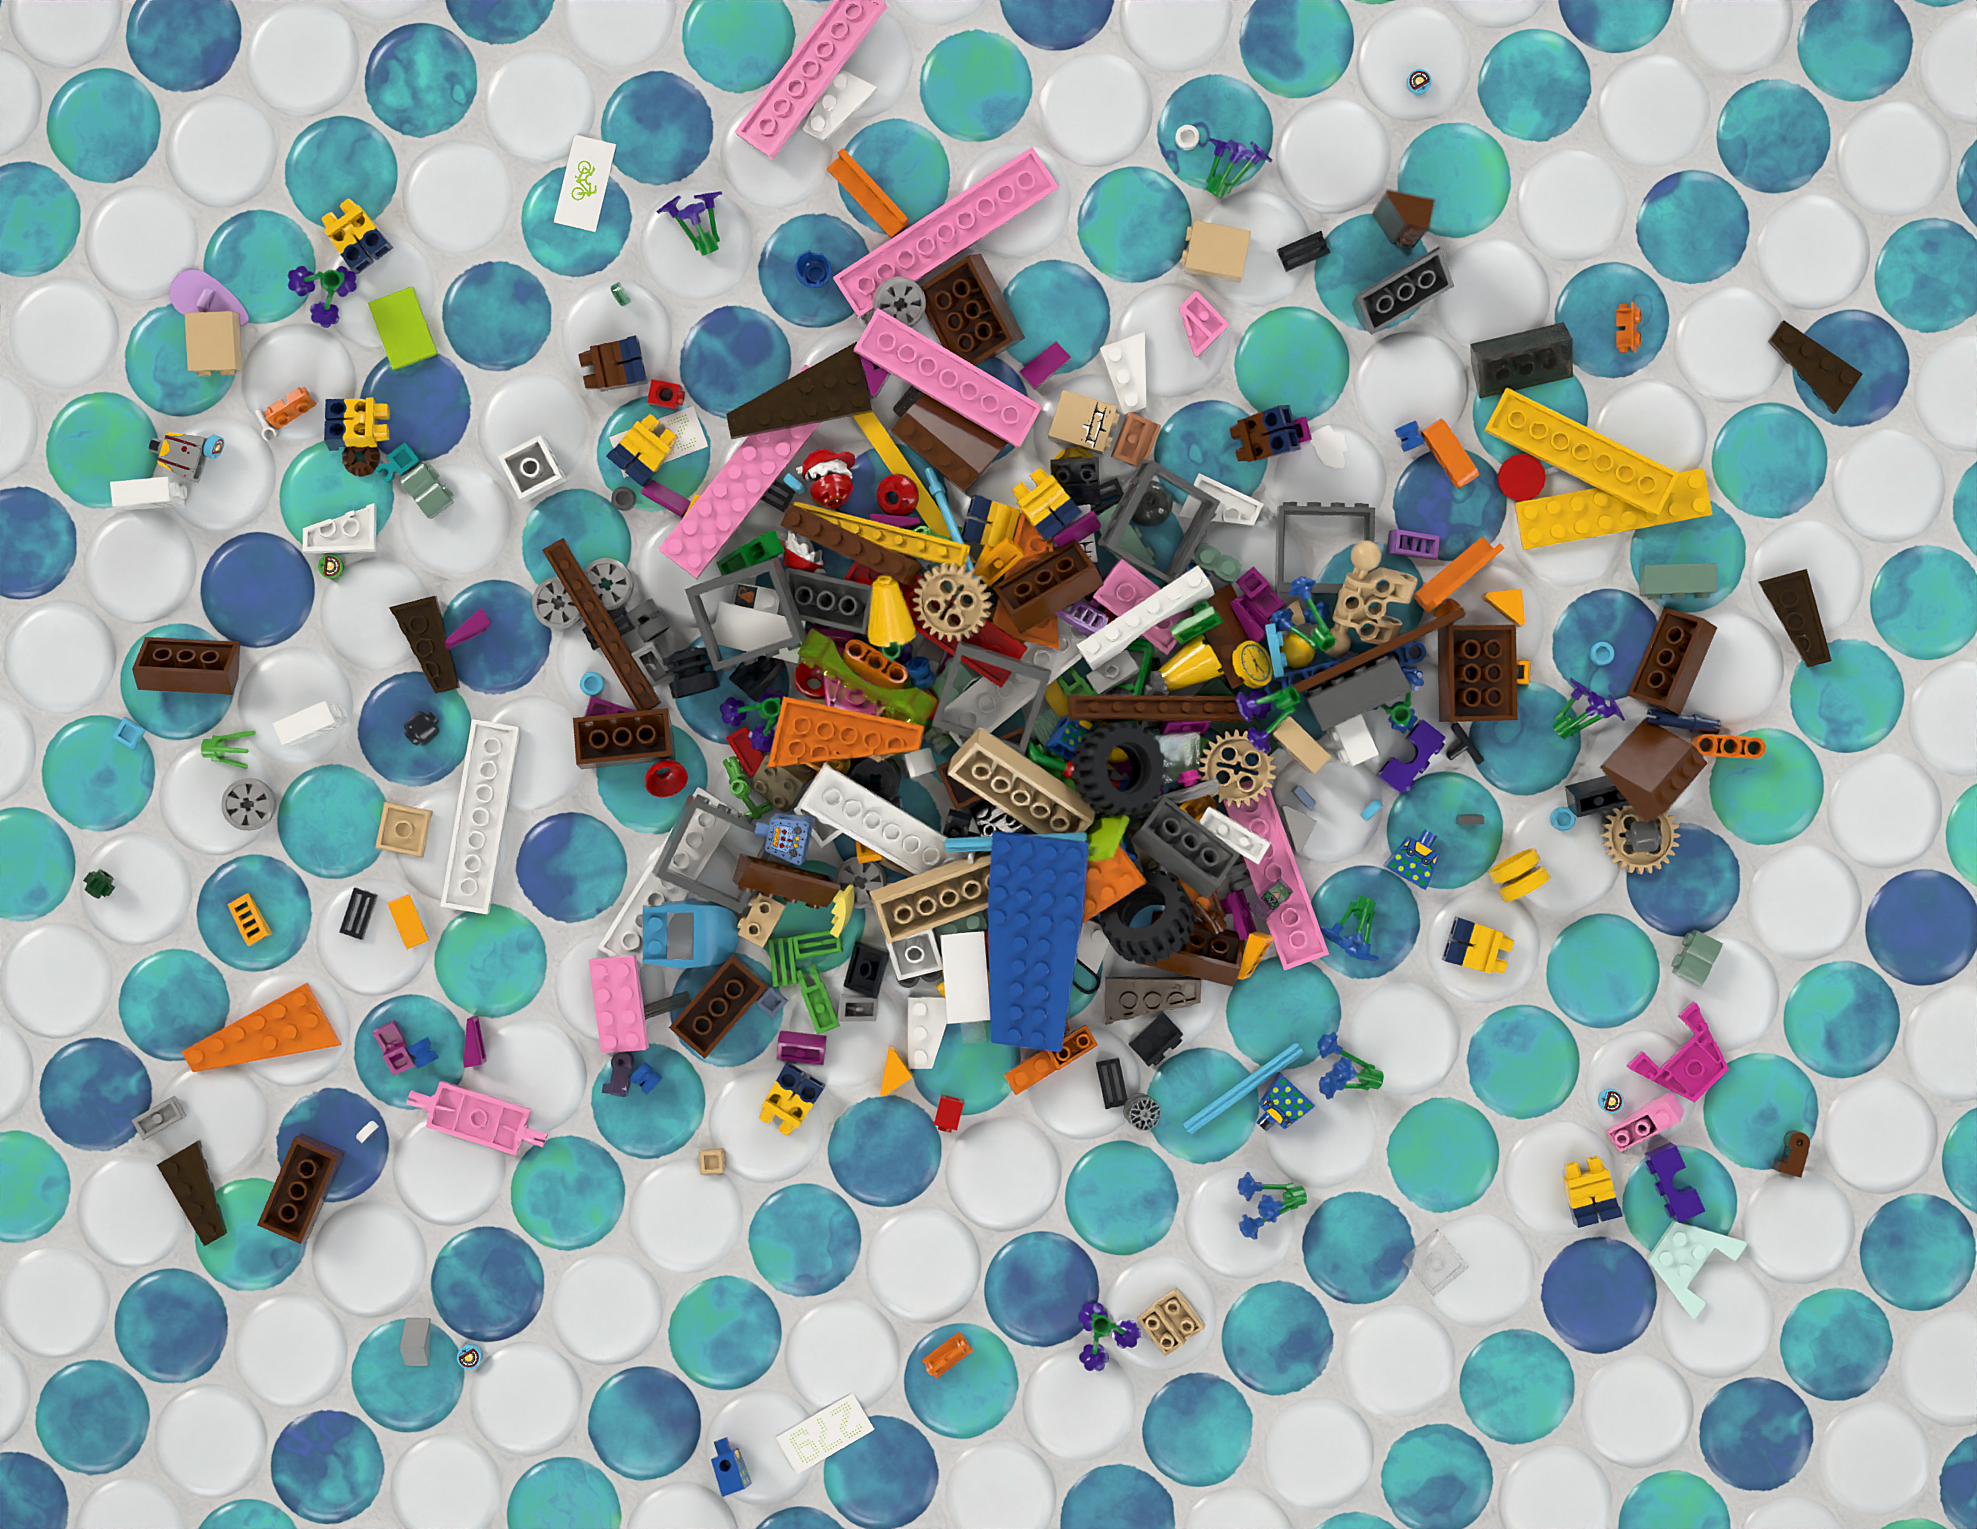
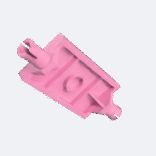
M445 1081L439 1082L435 1095L431 1097L411 1090L408 1096L410 1099H407L406 1103L407 1105L426 1110V1113H428L426 1127L512 1155L518 1154L523 1141L543 1148L546 1142L545 1138L547 1139L548 1133L528 1128L527 1123L532 1109Z

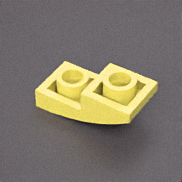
M850 884L844 892L839 890L832 901L836 905L831 911L835 916L831 921L834 926L830 934L837 938L849 922L854 907V887Z

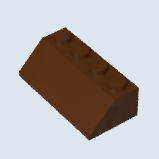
M1386 190L1373 209L1372 215L1390 243L1396 244V247L1400 249H1410V247H1415L1428 231L1435 199Z
M1074 539L993 586V589L1018 631L1023 633L1104 586L1096 566L1077 540Z
M1230 583L1214 591L1215 595L1206 600L1220 614L1223 622L1202 634L1221 664L1222 668L1220 669L1224 671L1223 676L1231 690L1244 684L1245 681L1242 676L1238 677L1235 672L1233 652L1239 644L1250 640L1230 605L1234 599L1238 598ZM1191 608L1190 610L1192 614L1195 616L1194 609Z
M1664 607L1627 695L1658 709L1681 715L1718 627L1704 618Z
M145 637L132 668L137 689L233 695L239 677L240 643L236 641Z
M668 708L573 718L576 765L581 770L660 762V760H676L674 735Z
M741 853L732 880L739 890L750 893L752 889L761 891V895L769 898H774L775 895L782 896L784 901L797 904V901L806 902L807 907L819 909L820 906L827 908L841 886L829 875Z
M1153 911L1150 925L1155 923L1163 913ZM1194 921L1193 933L1188 934L1190 939L1186 945L1182 944L1180 946L1181 950L1178 953L1170 954V958L1164 961L1159 959L1157 960L1158 963L1149 964L1148 961H1145V964H1143L1234 987L1241 968L1245 939L1240 940L1239 935L1229 929H1224L1216 935H1211L1208 929L1203 928L1200 922Z

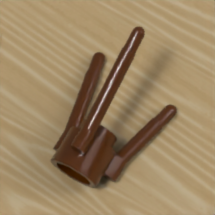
M1215 890L1211 895L1217 912L1215 910L1206 912L1198 901L1194 902V905L1203 915L1202 918L1194 910L1196 919L1203 928L1208 929L1211 935L1222 932L1227 926L1224 920L1226 914L1221 907Z

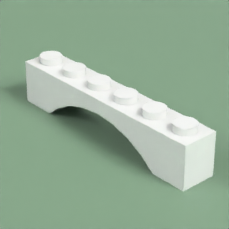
M1196 566L1079 643L1077 647L1092 671L1120 654L1131 642L1152 626L1174 614L1191 609L1193 606L1215 595L1212 585L1200 567Z

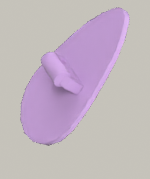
M195 269L185 270L172 281L169 290L170 301L181 314L233 311L239 313L240 326L248 323V314L240 301L227 288L208 274Z

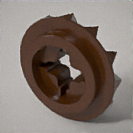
M345 447L342 452V463L351 474L360 477L368 476L379 466L380 452L377 447ZM354 451L359 453L366 451L363 457L366 459L367 464L361 461L355 463L357 456Z

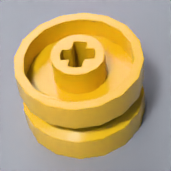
M1534 847L1503 860L1488 871L1493 883H1504L1498 890L1504 902L1520 898L1550 880L1551 876L1545 866L1534 867L1540 860V856Z

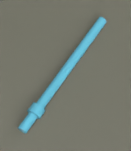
M929 467L925 469V473L930 483L929 490L933 498H936L952 540L964 544L944 495L946 492L942 482H939L934 468ZM969 554L966 561L967 573L974 569Z

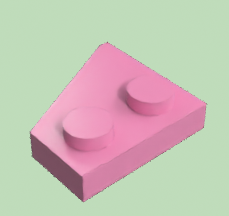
M1197 291L1179 307L1193 354L1197 358L1230 324Z

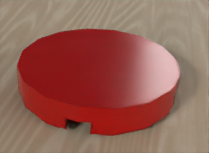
M1527 454L1513 455L1505 460L1500 466L1497 475L1498 487L1503 495L1517 502L1528 501L1539 495L1545 486L1546 480L1545 470L1540 461Z

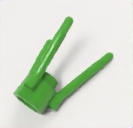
M252 730L222 736L213 735L212 739H203L201 744L202 757L211 758L212 762H222L247 769V764L221 756H224L225 752L248 753L249 750L226 747L225 743L221 741L255 735L256 732Z

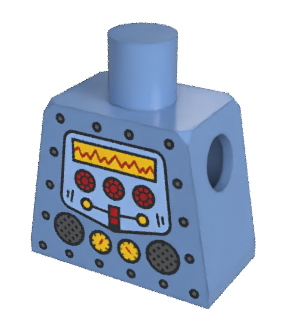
M776 814L771 818L770 824L757 823L755 836L767 839L765 851L801 866L807 860L814 817Z

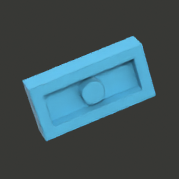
M1275 623L1265 626L1275 678L1284 676L1283 667L1287 666L1285 652L1280 653L1279 646H1284L1281 631L1276 632Z

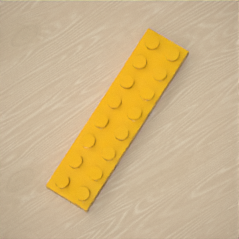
M1507 387L1484 429V432L1655 517L1659 515L1680 474Z
M1704 468L1679 472L1680 474L1657 517L1599 488L1514 503L1522 550L1711 516L1712 509Z

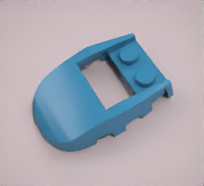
M696 898L662 902V905L653 907L643 905V963L682 969L717 965L727 961L734 954L738 945V919L735 912L713 901H699ZM667 913H693V959H667Z

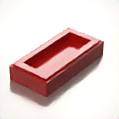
M744 726L727 736L726 739L749 778H752L763 762L765 755L762 750H754L752 748V742L748 738L750 730L747 726Z

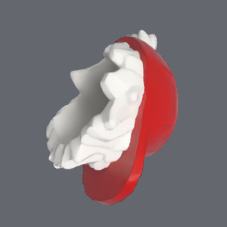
M819 449L810 453L803 462V465L797 467L796 471L799 474V478L813 483L824 476L832 474H844L852 478V473L848 469L855 465L856 459L855 455L850 452L836 454L830 449Z
M791 530L788 531V541L779 539L785 550L783 562L787 568L819 575L826 574L823 570V561L821 560L822 550L815 552L810 539Z

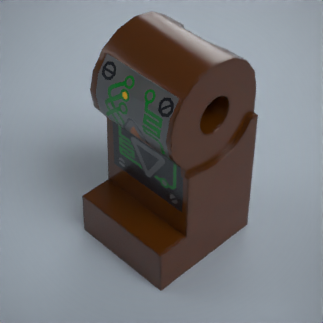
M1791 1130L1784 1136L1785 1148L1781 1161L1774 1159L1772 1169L1802 1178L1809 1152L1810 1139L1803 1132Z

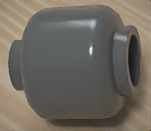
M1653 820L1647 823L1645 821L1632 822L1630 830H1626L1627 845L1632 844L1635 852L1657 850L1658 845L1662 844L1661 826L1656 825Z

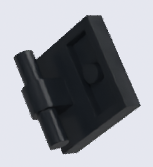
M1082 456L1067 457V459L1050 460L1051 475L1075 505L1101 504L1098 457L1082 458Z
M986 799L970 808L981 837L992 836L994 831L1020 834L1028 829L1027 826Z

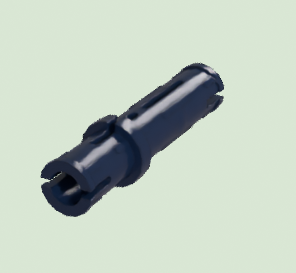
M1653 709L1647 711V715L1656 716V718L1646 717L1647 724L1687 729L1691 733L1699 731L1718 735L1720 729L1710 726L1721 727L1720 720L1700 718V715L1697 714L1688 716Z

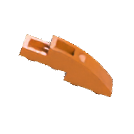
M1087 1025L1065 1035L1062 1044L1063 1049L1060 1052L1040 1050L1003 1074L1015 1095L1020 1094L1051 1073L1060 1070L1098 1046Z

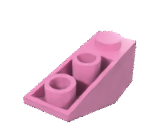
M1671 1091L1649 1102L1609 1129L1606 1134L1617 1150L1621 1152L1681 1122L1685 1110Z

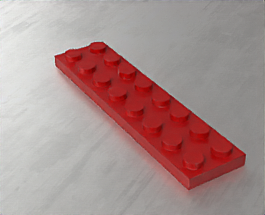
M855 561L843 580L873 586V583L879 577L886 575ZM918 573L913 586L897 581L915 630L954 656L959 643L955 635L951 642L948 641L947 635L940 640L939 632L936 631L933 635H930L932 629L930 626L923 629L926 621L924 619L917 620L921 615V611H914V608L919 603L914 602L913 598L920 595L914 590L917 587H922L918 581L921 578H926ZM952 597L950 599V604L942 613L940 617L942 620L945 618L949 609L954 606V601L956 600L955 597ZM931 601V605L934 609H941V605L938 601ZM951 614L952 621L960 624V617L957 614ZM984 617L982 618L986 621V624L984 626L978 625L980 631L977 633L972 631L970 638L963 634L961 641L1021 660L1029 648ZM964 655L961 658L963 663L1000 688L1004 686L1013 672Z

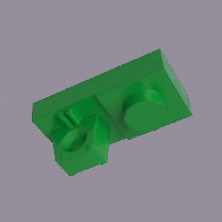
M1206 600L1193 606L1195 616L1181 619L1176 625L1170 627L1173 637L1180 644L1223 622L1220 614Z

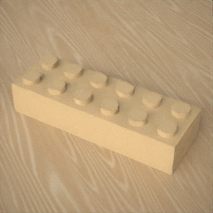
M981 727L974 732L951 758L948 775L1037 834L1084 832L1094 821L1095 811L1090 808L1091 803L1085 804L1082 801V795Z
M991 851L976 853L972 864H968L967 856L870 891L869 893L887 943H893L988 908Z

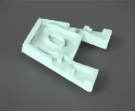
M1673 1220L1647 1257V1261L1668 1286L1687 1314L1695 1320L1707 1302L1687 1289V1286L1714 1248H1717L1736 1261L1747 1243L1741 1239H1735Z

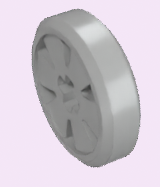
M902 276L892 277L881 283L875 291L873 310L875 313L878 308L911 328L921 320L926 308V299L920 286L913 280ZM902 298V301L905 302L904 306L901 305L899 309H897L894 302H898L899 299Z
M602 558L593 561L584 569L586 576L607 611L622 607L630 599L633 592V578L628 568L621 562L610 558ZM605 578L613 582L609 591L601 588L602 580Z
M558 577L548 578L536 588L532 598V608L537 619L545 626L553 629H566L575 625L582 618ZM561 596L565 605L557 610L553 601Z
M246 778L233 782L225 790L221 807L225 819L233 827L245 831L257 830L267 825L273 818L276 810V799L273 791L266 783L258 779ZM247 798L249 801L254 802V807H251V811L247 807L244 808V802H247Z
M857 856L843 862L834 878L841 885L839 890L843 892L849 884L854 887L853 908L862 909L872 906L873 902L869 892L887 886V878L883 867L877 861L859 864ZM856 876L867 879L865 888L861 889L860 886L856 887L854 885V882L857 881Z

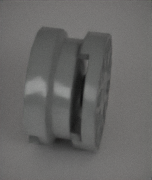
M1143 1093L1132 1095L1127 1099L1123 1109L1124 1117L1127 1121L1141 1131L1152 1129L1157 1125L1161 1116L1160 1106L1150 1096Z

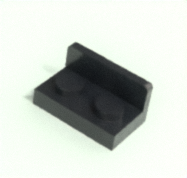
M765 655L757 657V662L745 665L743 661L730 675L729 680L757 702L786 666L780 659L766 658Z
M1162 1011L1128 1045L1141 1057L1148 1067L1152 1064L1156 1066L1165 1058L1163 1053L1169 1048L1175 1049L1183 1041L1181 1037L1184 1034Z

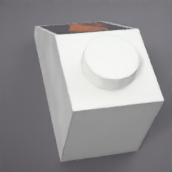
M738 583L733 605L777 615L779 598L776 590Z

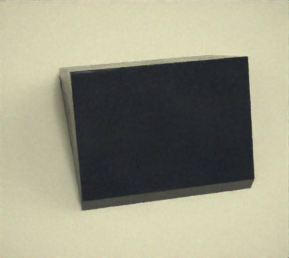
M855 941L843 987L877 999L890 956L888 949Z

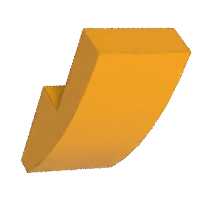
M410 894L387 902L406 949L429 941Z

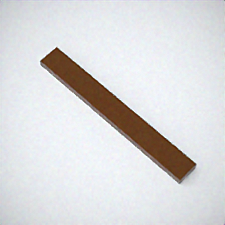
M562 538L544 548L542 551L637 711L650 710L661 704L662 702L632 657L630 648L566 540Z
M1463 607L1458 608L1291 686L1298 693L1303 692L1465 617Z
M1069 695L1067 697L1069 721H1246L1245 717L1243 718L1240 714L1236 701L1238 696Z

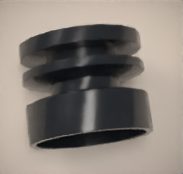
M692 647L680 650L662 659L663 666L673 664L675 668L666 670V675L678 676L677 680L669 683L672 699L699 694L721 686L717 671L705 670L706 666L711 665L710 659H702L703 656L708 655L706 647Z
M862 757L854 766L850 776L851 780L889 803L897 795L902 778L900 767L891 757L880 762L870 757ZM872 773H873L875 776L878 775V774L881 775V778H880V781H881V782H880V783H879V781H875V782H872V781H871V779H872V777H873V776H872Z

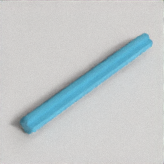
M1085 832L1033 834L1035 836L1088 842ZM992 836L945 839V851L947 853L991 851Z
M1294 1043L1183 1124L1184 1128L1189 1134H1193L1303 1055V1049L1298 1043Z

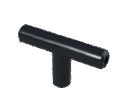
M1458 722L1452 724L1450 728L1461 743L1446 753L1447 758L1452 761L1464 751H1467L1476 765L1484 762L1483 756Z

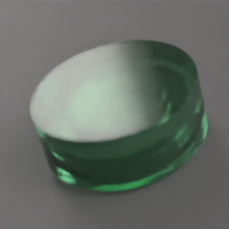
M620 282L611 286V292L621 306L624 307L631 303L629 295Z

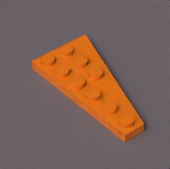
M1022 511L1013 542L1023 550L1024 556L1005 573L1003 581L1053 552L1052 537L1044 542ZM998 598L992 621L993 624L1016 639L1060 650L1056 614L1020 633Z
M783 697L768 768L920 751L925 727Z
M305 983L181 1052L192 1072L330 1048L342 1044L309 984Z

